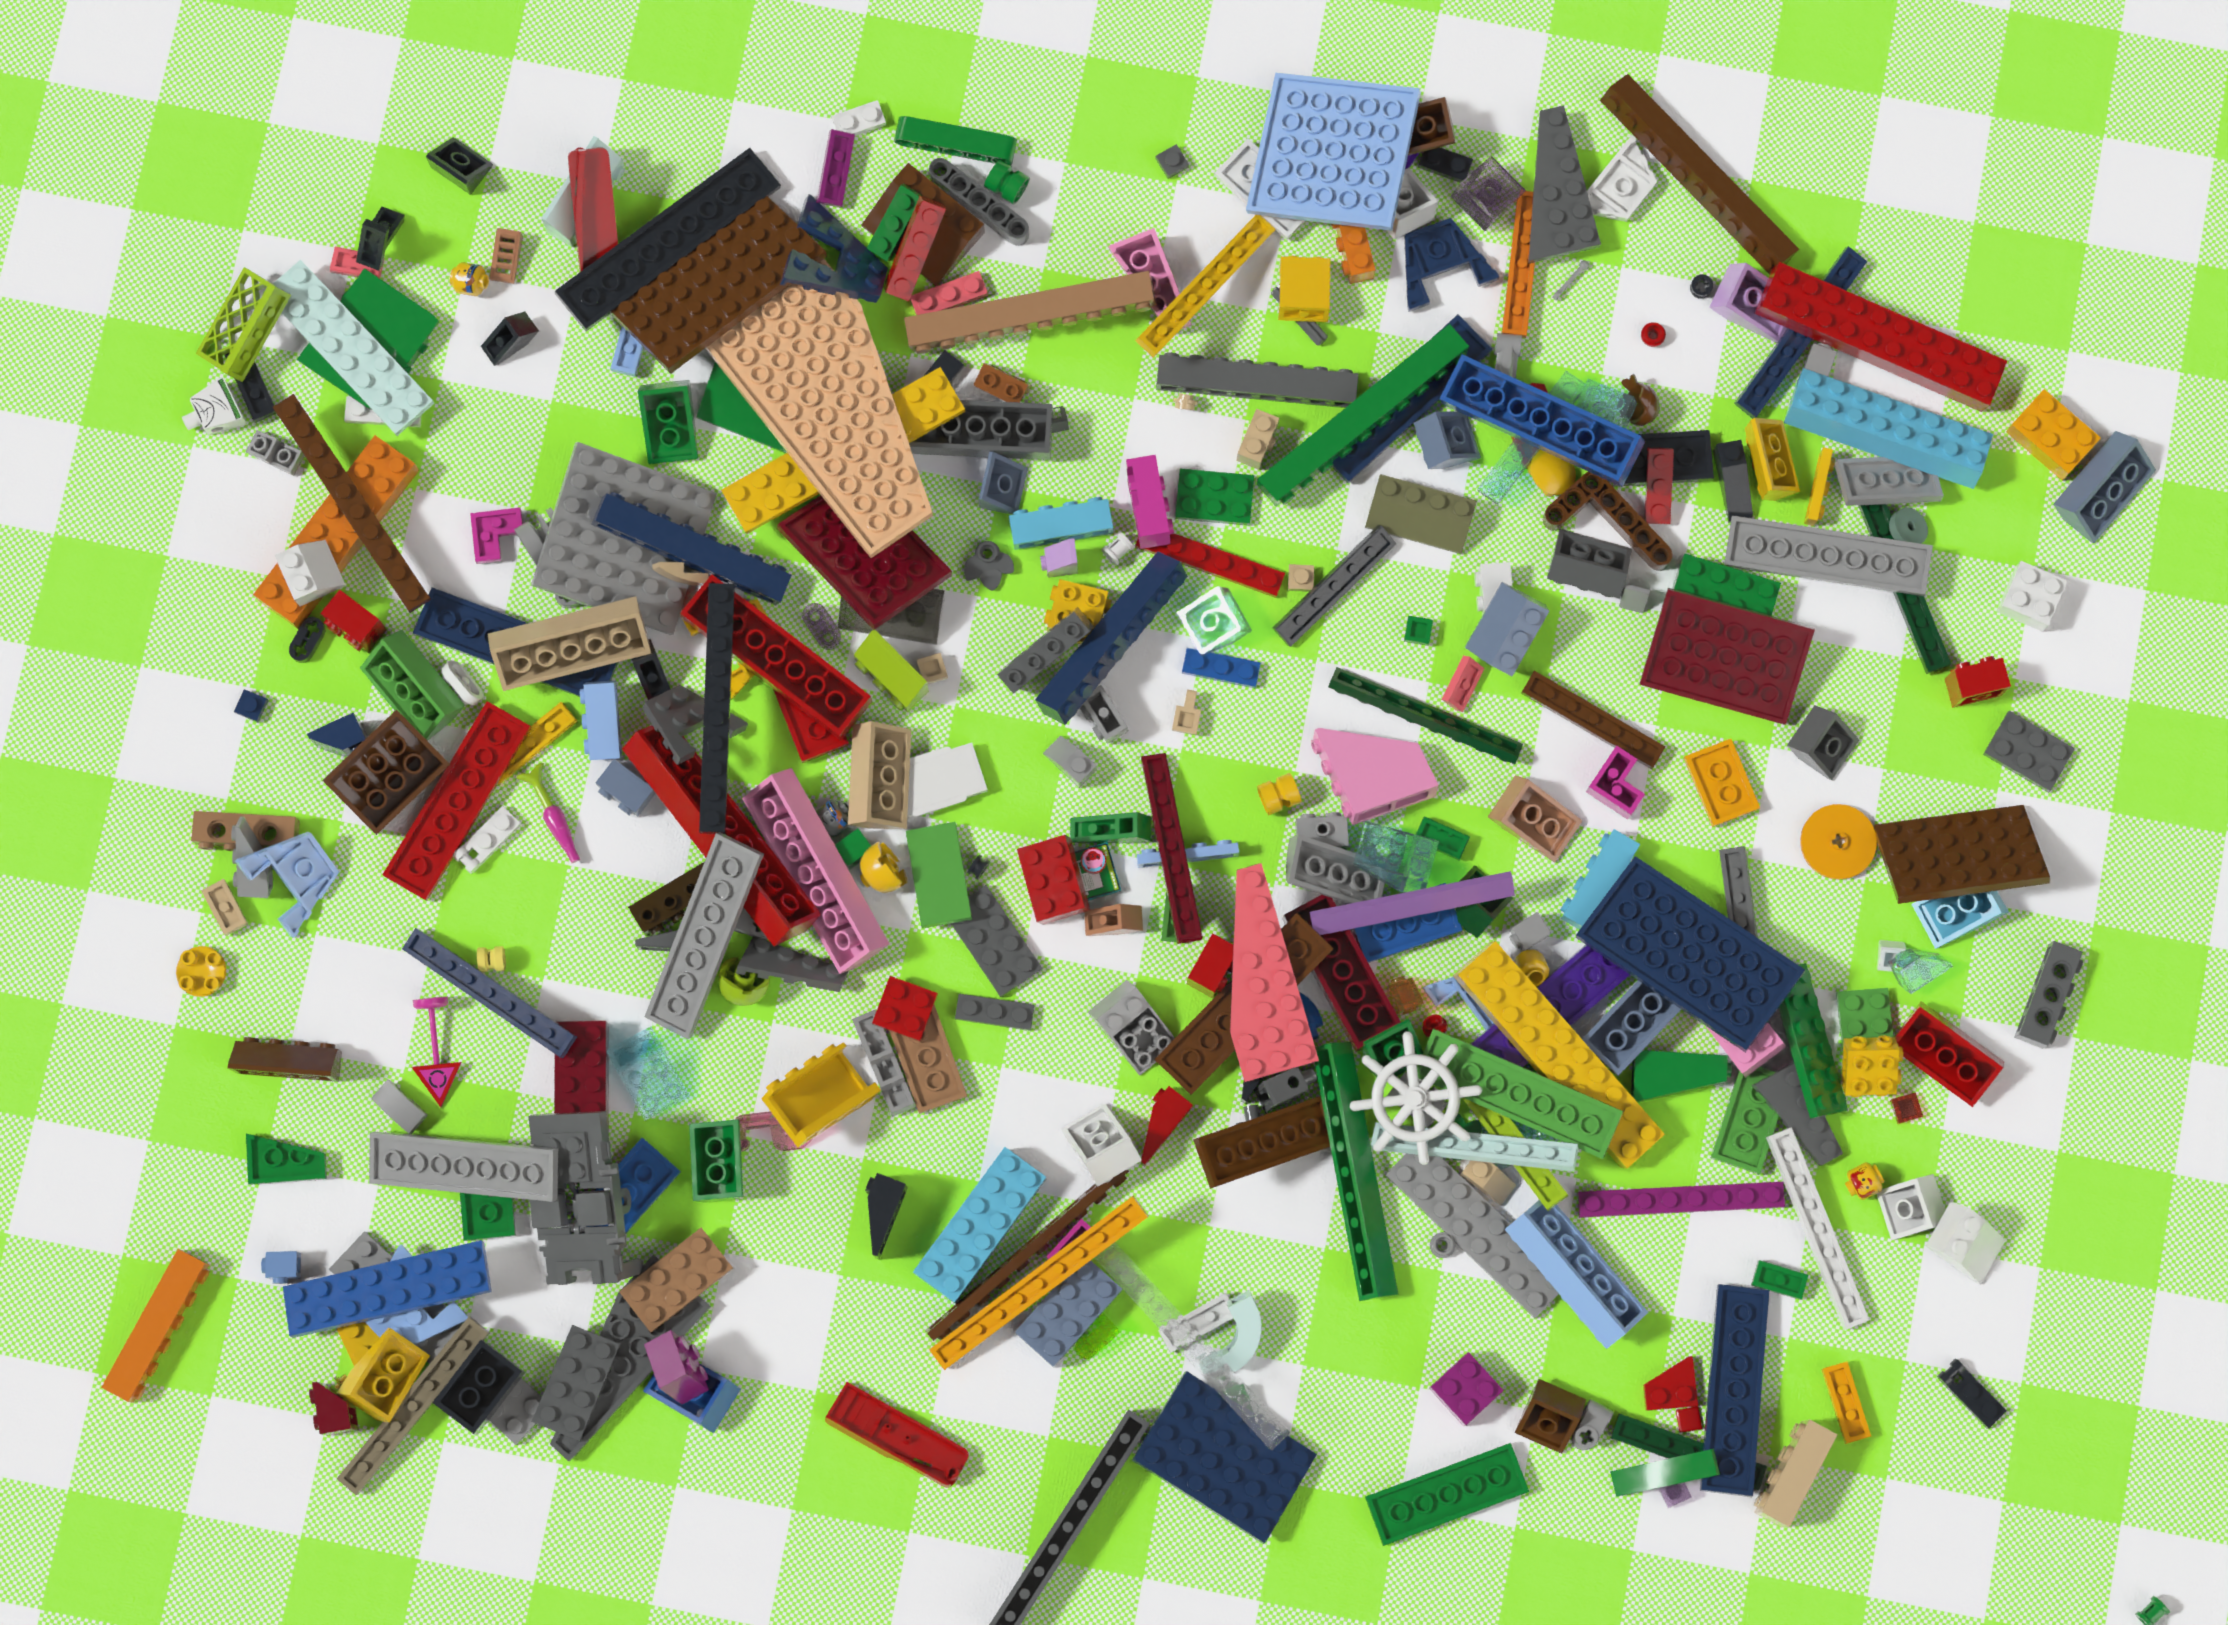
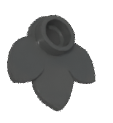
M992 541L981 542L976 547L975 555L967 559L964 567L966 581L980 578L982 584L991 591L995 590L1000 584L1002 574L1014 572V564L1011 557L1000 552L999 547ZM986 550H990L992 552V556L990 558H985L983 556V552Z

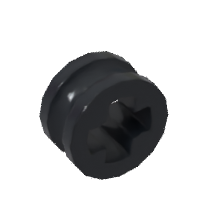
M1705 274L1697 275L1690 284V292L1697 299L1707 298L1713 289L1712 279ZM1699 281H1703V285L1707 284L1708 286L1704 292H1700V288L1696 289Z
M979 854L967 873L969 875L974 874L975 879L979 880L989 866L990 861L988 859L986 861L983 860L982 855Z

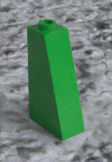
M1642 1050L1632 1061L1631 1096L1637 1103L1724 1084L1727 1081V1077H1731L1732 1063L1728 1062V1055Z

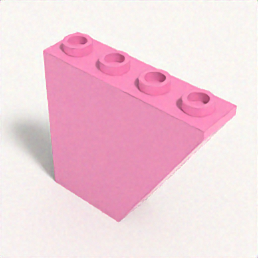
M1324 728L1315 729L1313 740H1311L1312 749L1315 754H1319L1322 760V770L1326 776L1329 775L1332 781L1331 788L1333 794L1336 797L1339 796L1342 802L1341 809L1343 815L1346 818L1349 817L1352 825L1436 797L1439 785L1418 743Z

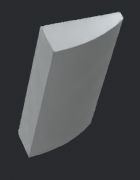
M1300 834L1289 838L1286 859V881L1288 884L1349 904L1382 897L1388 868L1387 863Z

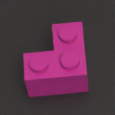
M1616 745L1586 790V793L1628 820L1645 794L1624 780L1638 759Z

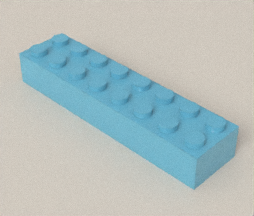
M1803 368L1797 380L1784 420L1785 424L1880 457L1888 458L1925 473L1937 475L1940 478L1974 489L1983 472L1993 434L1805 368Z

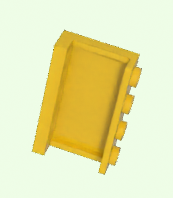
M844 1042L838 1046L831 1044L821 1052L823 1055L819 1058L816 1055L812 1056L803 1063L804 1067L800 1070L797 1067L793 1068L785 1075L786 1079L781 1082L779 1079L771 1082L766 1087L767 1092L761 1098L797 1148L872 1101L881 1091L875 1082L867 1086L843 1054V1050L847 1047Z

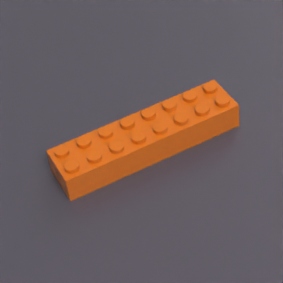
M374 435L346 473L378 521L381 522L419 472V469L413 461ZM329 494L289 548L298 544L326 540L338 569L342 573L362 547L363 542L331 494ZM278 562L253 594L260 603L298 630L303 621L308 618L324 597L322 596L299 607L290 592Z

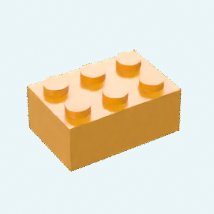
M2045 389L2041 391L2006 431L2008 435L2062 481L2101 439L2100 436Z

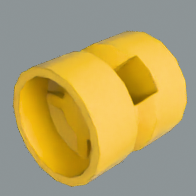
M1291 773L1277 777L1275 783L1267 781L1257 785L1260 800L1268 816L1282 811L1284 805L1290 808L1302 803L1299 790Z

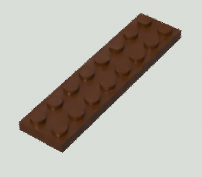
M1296 913L1281 928V932L1298 986L1334 948L1303 917ZM1232 980L1154 1059L1190 1095L1235 1051L1230 1033Z

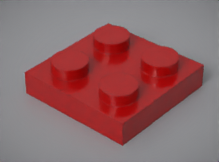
M889 976L872 1025L920 1042L938 993Z

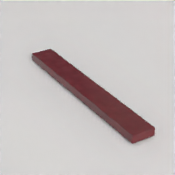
M1166 753L1141 756L1176 942L1181 944L1201 941L1203 936Z

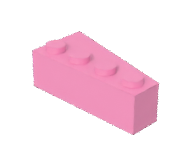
M1152 228L1108 246L1111 254L1126 275L1144 271L1150 272L1157 305L1151 306V310L1158 317L1180 292L1155 229ZM1189 320L1182 329L1191 326V321Z

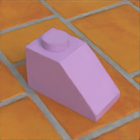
M1074 538L1044 548L1045 555L1040 556L1042 571L1047 570L1048 578L1078 574Z

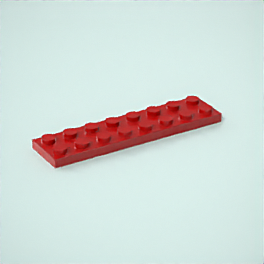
M488 701L485 703L450 761V765L444 771L382 876L428 901L451 863L454 853L460 848L532 728L530 725Z

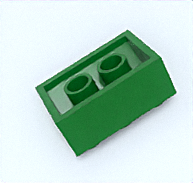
M740 1120L689 1124L693 1201L707 1203L729 1201L744 1197Z

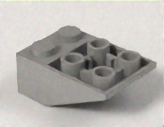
M1128 980L1124 981L1088 1011V1014L1139 1076L1156 1063L1154 1059L1175 1039L1143 995Z

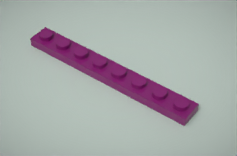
M1783 1181L1577 1192L1579 1218L1785 1207Z

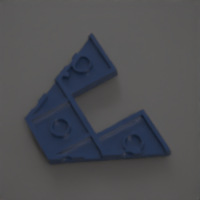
M808 194L803 203L797 228L801 227L808 235L840 251L836 268L833 271L830 267L814 261L806 254L792 249L788 255L780 285L785 286L786 283L802 285L804 290L813 289L820 293L831 295L841 292L848 294L849 298L863 299L876 303L881 297L888 267L871 251L866 249L867 247L820 203H816L817 200L811 194Z

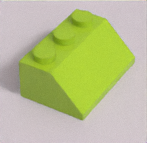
M872 630L854 653L856 661L854 665L863 675L868 673L874 679L872 681L873 685L880 692L885 690L891 696L889 700L898 710L903 708L908 713L929 692L928 682L876 630Z

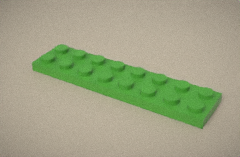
M1437 1029L1432 1030L1422 1055L1439 1060L1451 1044H1456L1458 1052L1447 1067L1455 1076L1458 1086L1479 1085L1482 1088L1480 1095L1462 1098L1562 1142L1578 1144L1579 1149L1604 1159L1624 1111ZM1418 1065V1078L1423 1080L1431 1068ZM1439 1076L1433 1085L1447 1089L1444 1080Z

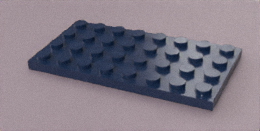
M1636 856L1576 934L1578 940L1745 1053L1805 973V969Z

